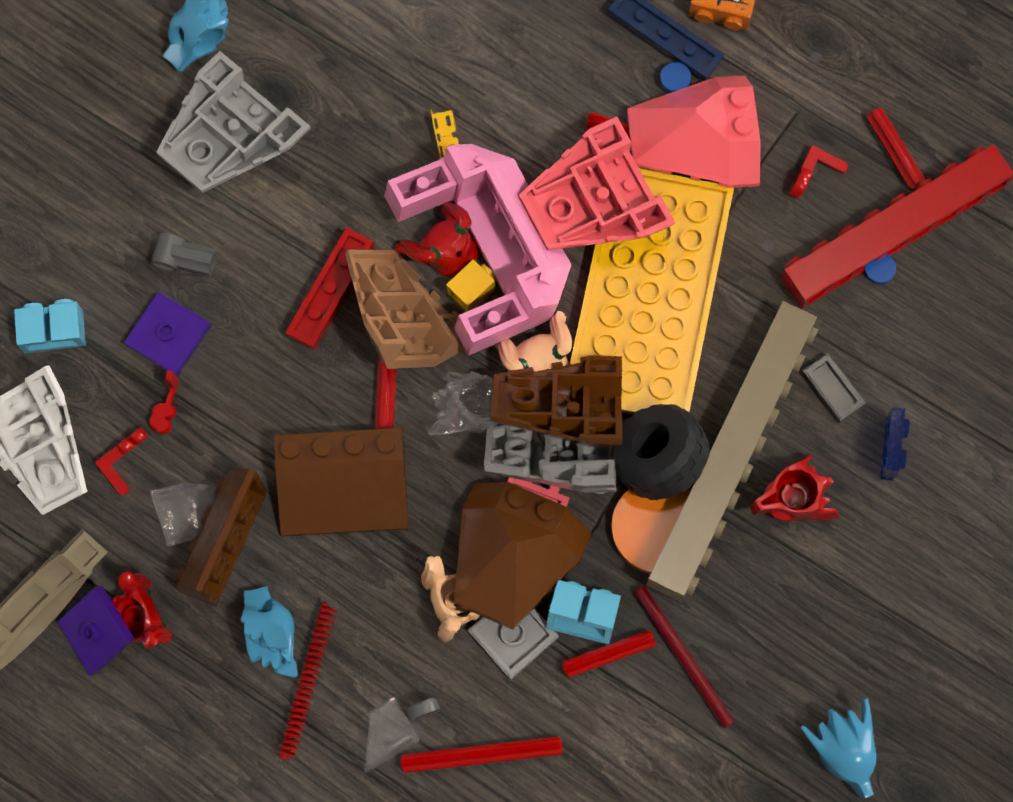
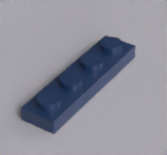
M615 0L608 8V15L676 62L687 66L690 72L703 81L709 78L723 60V53L646 0Z

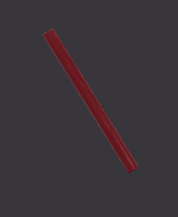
M642 586L636 590L634 594L722 727L725 729L733 724L735 721L647 588Z

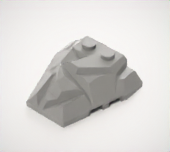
M509 425L487 429L484 460L486 472L529 482H540L582 493L603 494L606 492H616L615 459L612 460L611 457L612 447H588Z

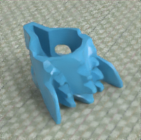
M186 0L185 4L172 17L168 31L170 46L163 54V57L171 62L178 71L182 72L196 59L217 50L216 45L225 39L224 35L229 22L226 17L228 8L225 0Z
M267 586L244 591V609L241 622L245 623L244 634L246 637L247 653L251 662L254 663L262 660L263 668L272 664L276 673L289 677H298L297 665L293 657L295 627L292 614L281 603L272 599Z
M864 699L862 702L861 721L853 711H848L846 719L833 709L828 710V726L826 727L822 722L817 728L818 738L805 725L801 726V729L818 752L825 769L830 774L847 782L860 799L874 795L869 778L874 771L877 757L868 699Z

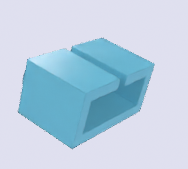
M60 299L55 301L54 304L49 305V307H43L40 303H28L23 306L24 308L14 309L17 346L23 353L86 346L83 310L77 301Z
M558 580L549 610L546 629L609 644L621 596L605 589H592V592L587 591L586 587L581 586L577 582Z

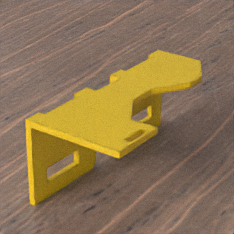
M431 110L439 157L442 159L444 157H441L440 146H442L445 156L447 147L454 144L459 145L458 138H453L452 132L456 131L453 113L450 110L433 114ZM445 116L450 117L451 126H447ZM434 118H437L439 129L435 128ZM439 133L441 138L440 142H438L437 134Z

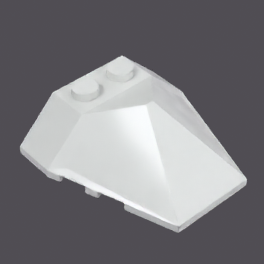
M49 365L26 377L24 383L0 396V466L4 471L9 469L20 482L17 486L42 515L87 492L64 393Z

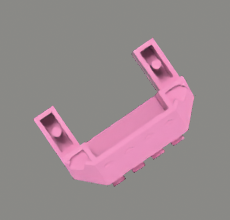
M461 144L447 147L444 158L388 180L384 196L398 222L451 200H454L455 204L468 211L472 220L469 230L504 294L500 298L458 316L454 330L469 356L551 320L558 306L571 263L563 248L547 250L519 198V194L528 187V184L515 160L474 144Z

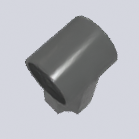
M160 233L151 264L165 271L176 272L180 269L210 277L215 269L217 250L188 243L185 239L174 234Z

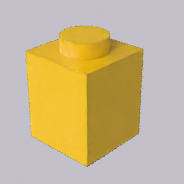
M472 260L446 284L447 293L466 312L477 308L496 290L495 275L485 264L480 266Z

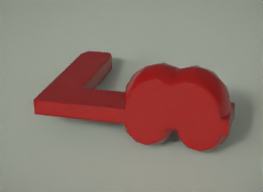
M812 145L789 190V195L800 199L812 177V171L817 161L840 173H846L849 165Z
M170 370L167 371L165 381L170 387L166 402L156 404L149 418L150 428L161 435L171 431L172 423L170 419L176 416V408L173 405V401L180 381L175 373Z
M142 427L95 462L122 496L130 490L112 464L149 437Z

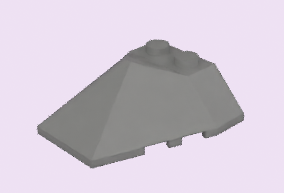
M219 51L198 71L192 89L188 96H185L180 112L176 119H173L156 153L201 193H204L289 150L310 130V125L288 107L283 112L278 110L244 81L243 70Z

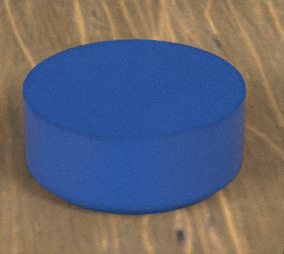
M672 62L662 69L660 84L667 93L675 92L690 85L691 73L684 64Z
M887 255L879 261L875 259L865 265L864 273L870 282L883 285L893 279L896 272V264L893 258Z

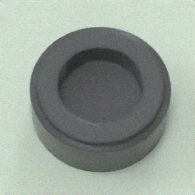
M435 698L423 700L407 708L411 722L421 720L441 711L438 700Z

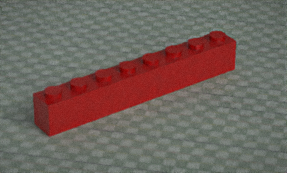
M993 144L985 150L983 147L975 149L967 156L968 160L960 165L957 162L950 164L941 172L942 175L933 181L931 178L925 179L915 187L916 191L908 196L905 193L900 194L889 203L890 206L883 211L876 209L863 218V223L856 227L853 224L845 227L837 234L838 238L829 243L827 240H824L811 249L812 253L806 257L797 256L785 265L786 269H784L782 280L802 309L862 274L865 271V265L875 259L879 261L887 255L895 254L1008 186L1013 178V171Z

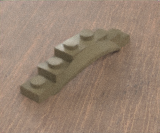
M81 529L60 552L56 550L35 573L31 571L0 603V670L16 658L48 627L92 574L93 567L108 553L85 530Z

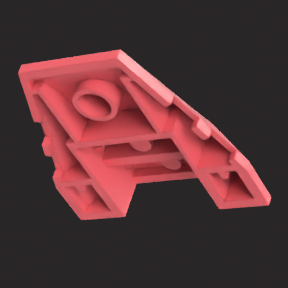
M746 76L714 77L627 108L631 153L638 167L667 174L672 172L691 176L690 179L700 181V178L719 182V186L727 188L760 185L761 141L754 90Z
M617 116L586 131L571 149H567L556 163L549 169L547 168L519 194V198L547 250L647 238L675 224L661 195L656 198L654 197L630 154L631 141Z

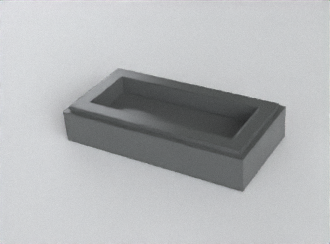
M829 353L802 371L803 376L839 423L865 406L866 402Z

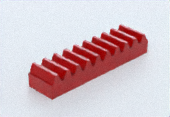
M346 227L286 331L287 337L312 350L319 347V342L324 338L326 329L331 326L333 317H336L338 308L343 305L345 296H348L350 287L353 286L345 253L347 250H373V240Z

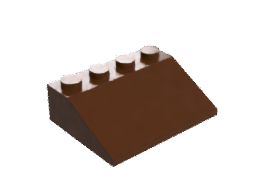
M402 428L274 435L275 471L282 537L409 529L405 437Z
M252 469L229 470L226 478L222 477L219 480L215 489L217 498L213 507L208 506L203 515L202 524H204L201 534L200 536L196 535L190 544L188 552L191 556L187 565H182L176 575L175 582L178 583L176 588L182 594L217 607L268 492L256 471Z

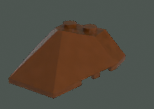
M622 356L581 357L580 363L563 366L562 361L552 363V369L534 372L533 367L494 374L491 421L588 447H622Z
M510 482L475 483L461 512L453 604L513 630L540 603V600L551 589L556 587L557 581L561 580L579 563L591 533L564 505Z

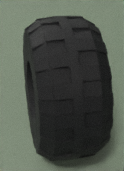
M657 404L651 405L646 409L642 408L623 423L622 447L611 448L612 460L615 459L616 474L627 488L641 498L660 500L675 497L680 492H685L695 480L699 479L707 464L709 441L705 435L706 433L698 421L686 409L680 408L678 405ZM665 447V449L660 454L656 455L658 451Z

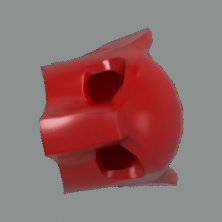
M809 454L801 461L781 471L774 481L768 485L764 495L759 497L750 509L753 515L769 513L776 519L785 522L808 519H838L840 515L836 509L823 508L830 502V499L823 497V495L834 481L830 477L817 474L815 467L806 465L813 458V455Z

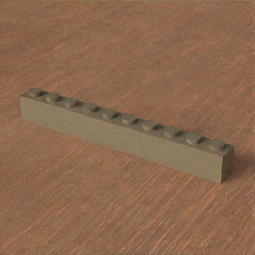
M782 302L712 446L707 464L701 476L695 482L647 582L648 587L680 602L683 601L686 594L693 595L700 580L695 577L699 565L704 568L706 567L713 553V550L708 548L713 537L720 538L727 523L722 520L726 509L733 511L740 496V493L735 491L739 481L746 483L753 469V465L749 464V460L753 453L760 454L767 439L761 435L766 425L771 428L773 427L780 412L775 406L779 398L786 399L793 383L788 381L791 372L798 373L806 356L802 355L801 351L805 344L811 346L819 329L813 326L817 316L787 302Z

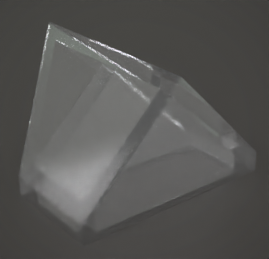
M181 483L150 491L167 546L192 541L196 535H199L203 526V515L208 506L211 507L217 485Z
M395 697L366 713L369 717L365 774L420 741Z

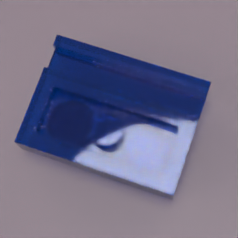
M892 407L888 417H886L881 480L893 481L900 469H904L906 465L907 451L902 450V439L908 437L910 420L904 419V408Z

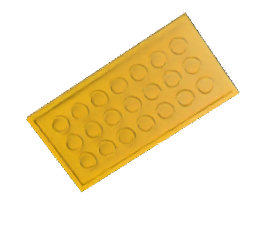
M639 168L654 197L656 198L661 195L675 224L647 238L595 244L570 365L580 363V358L586 356H622V413L635 415L642 408L646 409L651 405L674 404L689 412L734 188L719 186V183L703 180L697 181L688 177Z

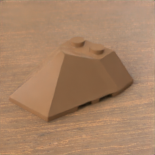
M347 250L345 256L365 328L374 348L387 369L435 367L465 350L454 330L459 315L455 311L450 314L438 302L441 297L435 290L429 293L419 282L421 276L395 250Z

